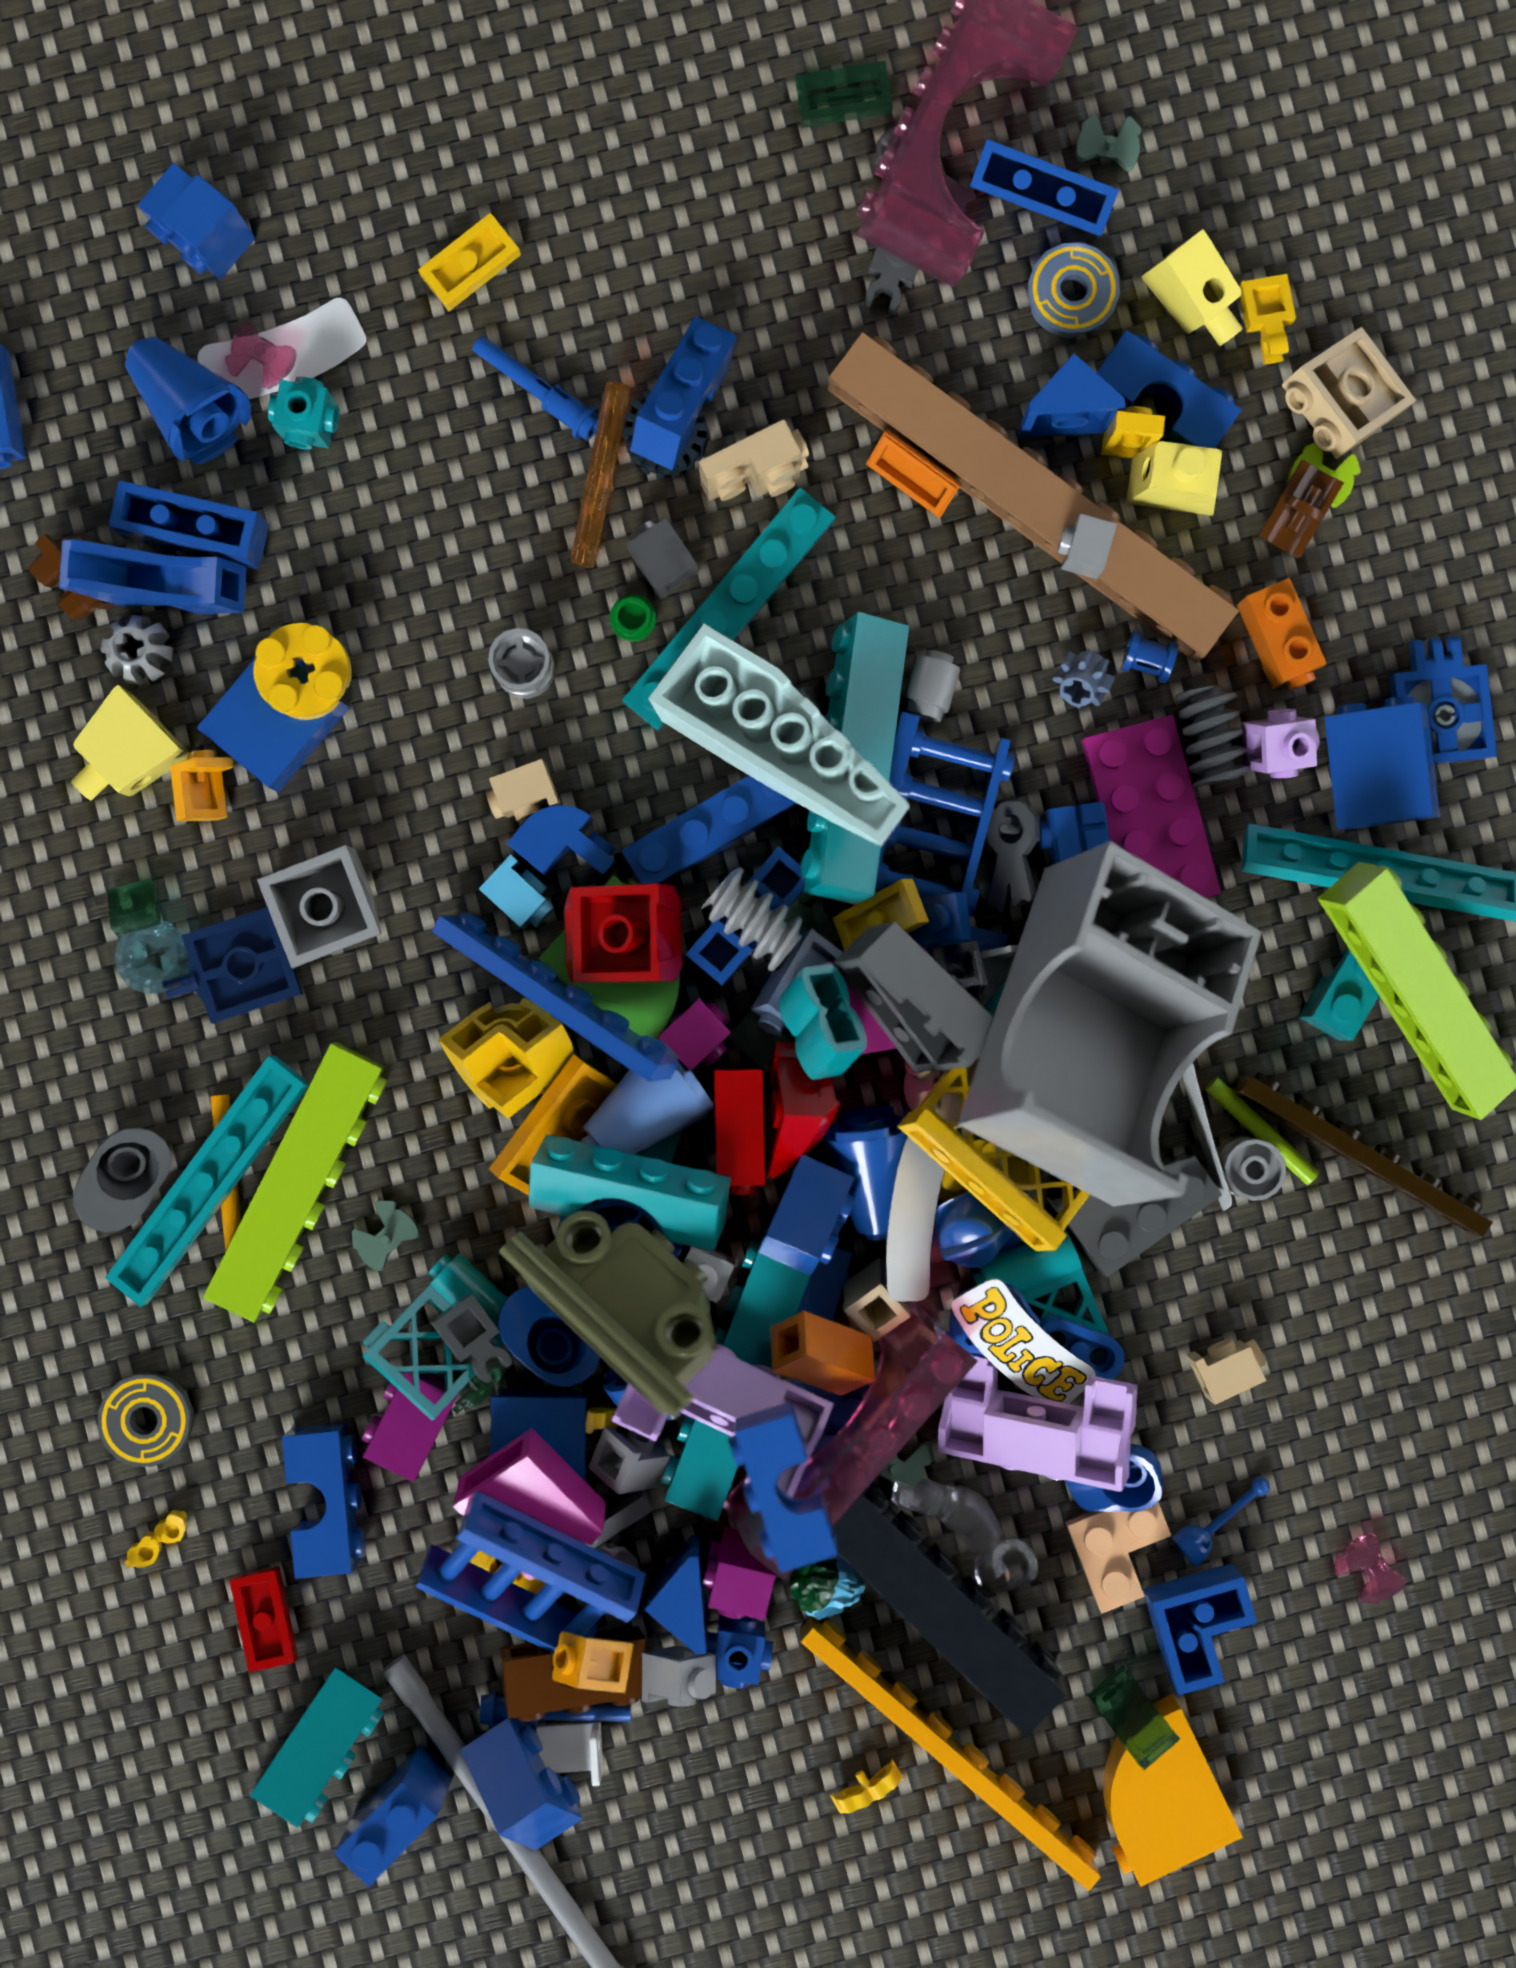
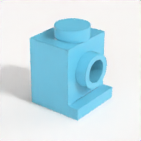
M510 854L479 890L519 927L526 929L531 923L536 928L551 914L555 907L542 895L547 887L528 869L520 875L517 870L522 863Z

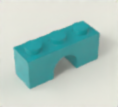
M1348 947L1335 969L1328 976L1321 977L1299 1015V1018L1338 1041L1354 1040L1379 997Z

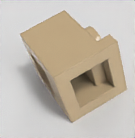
M542 759L489 778L493 791L486 793L495 819L504 816L507 818L515 816L516 821L519 822L528 819L531 815L541 810V805L547 803L549 806L561 805L547 765Z
M1232 1338L1211 1345L1207 1349L1209 1354L1202 1357L1195 1351L1186 1355L1205 1397L1214 1405L1266 1381L1260 1368L1266 1365V1361L1254 1339L1244 1343L1241 1340L1234 1342Z

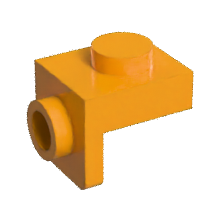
M198 750L187 753V760L170 766L176 821H218L228 818L222 772L234 768V759L232 757H216L215 750Z

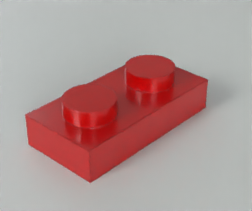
M276 1566L234 1575L229 1582L248 1672L295 1663L299 1656L280 1567Z

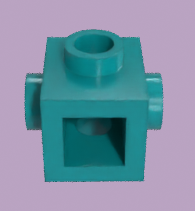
M296 377L295 382L280 380L278 394L273 393L271 395L268 405V419L272 422V427L284 440L285 444L307 450L312 449L313 446L329 449L331 435L338 428L340 409L328 389L323 387L324 384L321 381L309 377ZM299 406L306 407L303 412L298 413Z

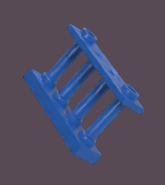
M901 712L896 727L889 784L906 802L907 799L976 816L977 821L971 844L901 826L900 820L881 846L875 891L879 892L900 879H913L919 897L966 892L969 916H973L980 889L972 887L1000 780L1008 782L1015 760V754L1008 753L1011 740L1001 738L996 745L994 754L924 736L925 731L917 729L920 716ZM919 754L989 772L983 798L913 781L912 775L905 774L909 756L918 758ZM895 844H900L966 862L959 889L889 871V865L881 864L885 847L894 848Z
M476 1491L468 1500L456 1537L457 1540L461 1541L452 1553L431 1544L427 1550L415 1586L434 1597L554 1654L562 1631L594 1637L597 1628L596 1622L606 1612L628 1623L637 1614L646 1574ZM478 1551H482L504 1563L493 1574L470 1563V1561ZM522 1571L545 1582L544 1586L536 1594L512 1583ZM566 1592L588 1604L578 1614H575L554 1602Z

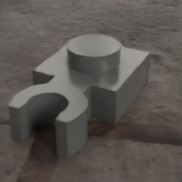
M884 224L868 274L880 278L872 282L867 289L866 307L871 308L875 296L883 293L891 298L888 314L892 316L896 314L901 301V291L898 286L900 284L912 289L928 239Z
M472 1293L466 1294L430 1322L458 1361H463L469 1355L473 1357V1371L480 1380L487 1383L492 1380L485 1368L486 1361L492 1356H496L504 1367L512 1365L510 1355L504 1349L492 1346L489 1340L500 1331Z

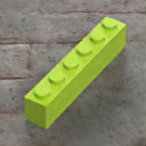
M1358 862L1317 899L1451 1109L1482 1120L1516 1089V1075L1511 1068L1513 1065L1512 1059L1502 1048L1497 1046L1489 1033L1491 1031L1489 1022L1471 1004L1468 999L1470 995L1468 988L1459 978L1453 975L1445 962L1448 959L1447 954L1427 933L1423 926L1425 924L1423 915L1417 908L1409 904L1400 889L1402 888V882L1397 874L1386 866Z
M338 1042L330 1044L203 1299L253 1323L262 1312L272 1313L283 1291L282 1288L276 1286L283 1270L292 1272L303 1252L304 1247L297 1244L304 1228L306 1227L313 1231L325 1208V1205L318 1202L325 1186L333 1189L336 1186L346 1166V1163L339 1159L347 1144L353 1147L356 1146L367 1124V1121L360 1118L367 1103L370 1102L376 1105L387 1085L388 1080L381 1077L386 1066Z

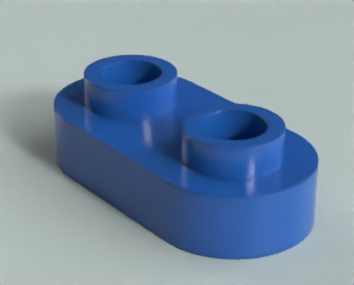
M1051 1315L1040 1320L1039 1327L1048 1335L1056 1331L1062 1333V1338L1058 1344L1091 1366L1095 1371L1096 1377L1112 1380L1121 1372L1124 1365V1352L1111 1335L1063 1316ZM1103 1348L1104 1355L1100 1360H1090V1354L1094 1349Z

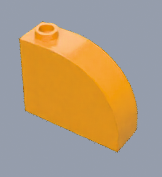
M1171 1694L1158 1700L1136 1714L1118 1734L1108 1754L1103 1777V1795L1108 1818L1119 1841L1118 1844L1111 1848L1124 1875L1133 1871L1140 1887L1243 1838L1174 1696Z

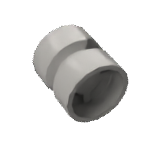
M514 628L504 631L495 638L489 649L488 662L491 673L507 693L516 698L530 699L540 696L550 687L554 680L555 664L551 652L538 634L529 629Z
M1239 1136L1229 1138L1216 1149L1230 1194L1251 1201L1265 1200L1276 1194L1283 1185L1286 1176L1285 1160L1280 1151L1271 1143Z

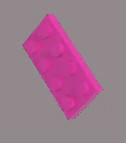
M1169 715L1083 738L1081 743L1097 802L1105 803L1110 842L1204 898L1222 894L1174 716Z

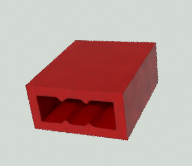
M715 1069L717 1174L731 1177L729 1195L756 1194V1186L765 1185L763 1069Z

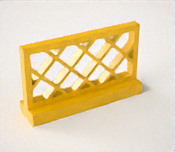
M966 1067L947 1069L916 1110L908 1112L897 1127L1034 1251L1056 1250L1067 1236L1063 1232L1090 1194L1079 1188L1073 1194V1185L1062 1179L1061 1182L1041 1183L1039 1167L1028 1162L1030 1184L1016 1185L1009 1178L1007 1158L1018 1156L1011 1152H1006L1005 1149L996 1144V1153L982 1154L974 1146L973 1132L962 1127L961 1135L955 1129V1127H961L958 1125V1121L947 1122L933 1109L944 1094L958 1093L961 1115L970 1088L967 1082ZM957 1078V1087L949 1088ZM989 1159H996L997 1166L994 1165ZM1061 1187L1063 1209L1054 1219L1043 1209L1041 1189ZM1023 1190H1031V1197Z

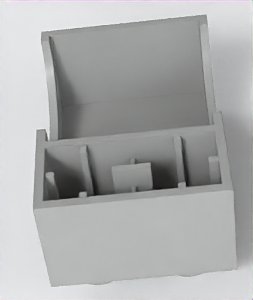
M1110 841L1045 868L958 1125L1113 1207L1183 1196L1189 1177L1182 1173L1167 1172L1159 1156L1158 1140L1162 1117L1174 1088L1190 1064L1211 1044L1232 1034L1262 931Z

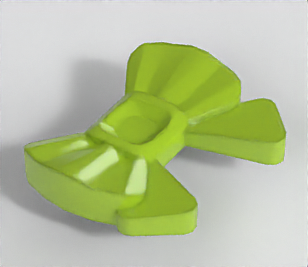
M1312 443L1303 449V453L1292 464L1288 474V481H1290L1301 460L1307 461L1319 470L1344 482L1331 507L1336 508L1351 493L1355 480L1354 476H1357L1361 469L1356 455L1351 454L1335 471L1322 464L1323 450L1316 443Z

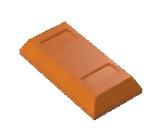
M887 429L866 462L867 466L939 519L962 485L958 478L898 434Z

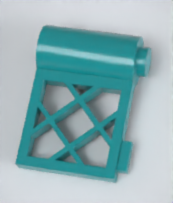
M1066 1229L1063 1232L1067 1236L1056 1250L1034 1251L1026 1242H1022L1012 1248L999 1252L992 1262L978 1267L979 1271L972 1274L976 1286L992 1279L1015 1286L1028 1304L1041 1308L1038 1314L1039 1320L1047 1317L1048 1313L1051 1312L1109 1334L1083 1273L1076 1249ZM1076 1282L1081 1298L1075 1312L1071 1313L1053 1306L1052 1304L1058 1289ZM1047 1294L1044 1302L1036 1299ZM1086 1308L1091 1320L1082 1317ZM1094 1349L1090 1354V1360H1100L1104 1355V1349Z
M460 1253L454 1259L445 1254L427 1273L433 1280L430 1285L391 1326L382 1320L362 1342L369 1348L362 1357L432 1421L472 1379L475 1373L472 1364L452 1365L451 1350L444 1341V1365L418 1366L417 1340L443 1339L438 1332H417L416 1313L428 1302L441 1314L466 1294L472 1293L499 1330L500 1310L508 1298ZM409 1321V1333H398ZM500 1332L489 1340L492 1346L500 1348L503 1345ZM389 1341H410L411 1366L393 1367L379 1352ZM464 1372L453 1384L452 1373ZM444 1373L445 1394L435 1405L419 1391V1374ZM402 1374H411V1383Z

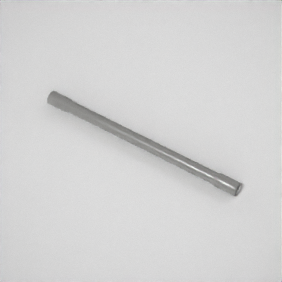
M405 1654L401 1655L382 1670L383 1675L403 1704L411 1709L495 1829L461 1749L466 1745L431 1697L427 1685ZM499 1836L590 1967L624 1968L617 1963L538 1849L534 1850Z

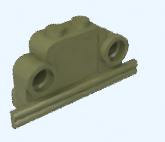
M579 1211L571 1214L561 1223L556 1239L543 1251H540L521 1232L516 1233L510 1242L500 1249V1254L520 1272L530 1289L661 1415L666 1412L674 1419L695 1398L684 1386L711 1360L716 1349L715 1336L708 1318L710 1301L702 1286L708 1278L690 1259H686L681 1263L671 1253L675 1248L660 1231L654 1228L649 1233L636 1223H626L611 1233L606 1221L599 1214L591 1211Z

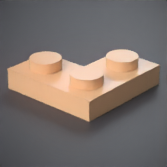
M1159 1502L1142 1511L1089 1512L1065 1522L1101 1614L1145 1597L1128 1553L1171 1536Z

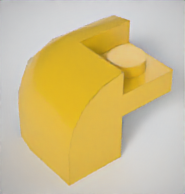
M523 998L520 1003H510L495 1008L489 1002L475 1010L438 1039L454 1068L474 1094L489 1109L492 1107L496 1108L507 1119L526 1106L540 1093L544 1095L574 1054L572 1042L563 1024L540 1006L526 998Z

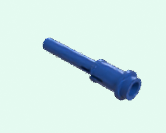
M481 335L475 341L472 350L539 399L542 402V410L550 413L569 427L574 438L580 439L582 437L588 441L597 433L603 421V418L598 415L597 407L594 405L587 407L559 384L552 387L485 336Z
M491 1690L490 1695L481 1696L480 1724H489V1729H492L509 1718L504 1695H497L496 1690ZM611 1702L594 1704L591 1710L578 1714L566 1713L564 1710L546 1712L545 1717L539 1720L631 1722L632 1704L626 1706H616L611 1704ZM511 1718L522 1725L537 1726L538 1720L523 1722L517 1718Z

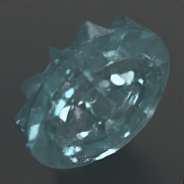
M144 920L129 927L120 937L115 951L116 967L124 982L131 988L148 994H158L176 988L175 986L164 989L162 981L188 973L189 957L181 936L183 934L171 923L161 920ZM143 941L146 944H150L154 949L167 948L169 946V949L160 958L163 970L155 965L138 967L149 956L146 950L147 946Z

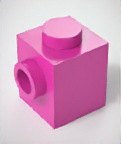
M699 998L666 1028L657 1039L659 1038L675 1052L679 1057L677 1061L686 1072L688 1070L691 1071L701 1061L708 1067L728 1049L722 1041L731 1034L725 1027L729 1020L714 1003L710 1001L705 1005Z

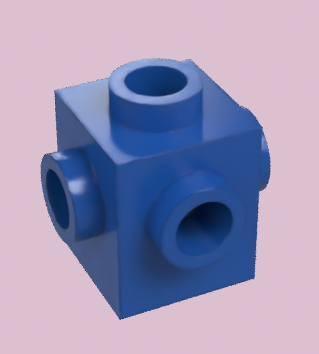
M719 1615L717 1633L708 1632L706 1650L708 1653L716 1654V1679H720V1683L726 1687L737 1689L746 1688L748 1684L759 1685L761 1669L770 1670L773 1641L765 1640V1622L757 1621L756 1618L747 1616L734 1619ZM735 1651H742L746 1654L747 1657L735 1656L731 1654Z

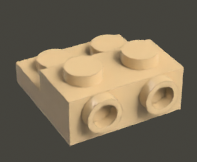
M1362 326L1301 366L1282 384L1286 390L1285 399L1288 407L1293 412L1303 414L1314 428L1313 438L1316 445L1324 451H1331L1336 459L1367 439L1377 429L1417 401Z
M783 419L699 461L701 486L709 501L720 497L721 501L729 500L742 493L746 489L744 484L747 482H751L758 497L768 492L771 497L778 496L794 487L796 484L794 480L799 478L800 471L808 468L805 458L809 456L808 448L798 429L790 432Z

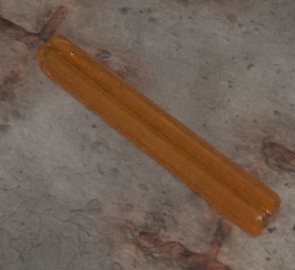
M611 381L605 385L571 554V563L585 568H593L596 564L624 426V418L630 396V387L619 382Z

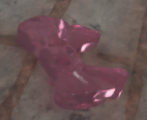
M246 322L234 335L231 344L232 354L225 357L229 373L233 377H237L252 358L263 364L262 385L266 389H271L279 385L280 380L285 379L292 371L296 361V350L288 345H274L272 342L260 337L253 324Z
M1365 1534L1355 1538L1345 1550L1346 1555L1339 1553L1336 1556L1334 1572L1337 1576L1363 1569L1369 1578L1358 1596L1362 1603L1378 1604L1380 1600L1388 1599L1397 1594L1406 1584L1404 1576L1390 1570V1567L1380 1555V1542L1375 1534Z

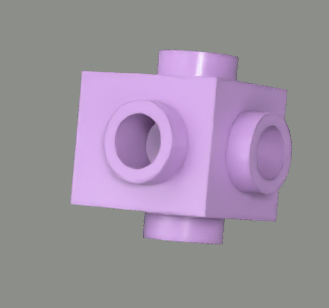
M1276 709L1267 712V719L1241 722V729L1244 732L1242 734V747L1247 748V752L1243 754V765H1249L1250 770L1266 774L1270 773L1271 778H1291L1298 776L1299 769L1317 766L1319 734L1316 730L1315 719L1297 716L1296 709Z

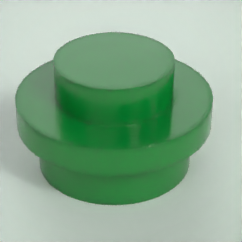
M627 595L617 600L610 612V624L614 633L619 638L628 642H638L644 640L653 632L656 625V613L652 604L644 597Z

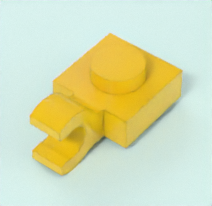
M1282 274L1242 281L1239 286L1242 292L1240 302L1246 332H1261L1260 347L1264 365L1282 362L1283 354L1289 352L1284 326L1292 325L1296 319L1288 275Z

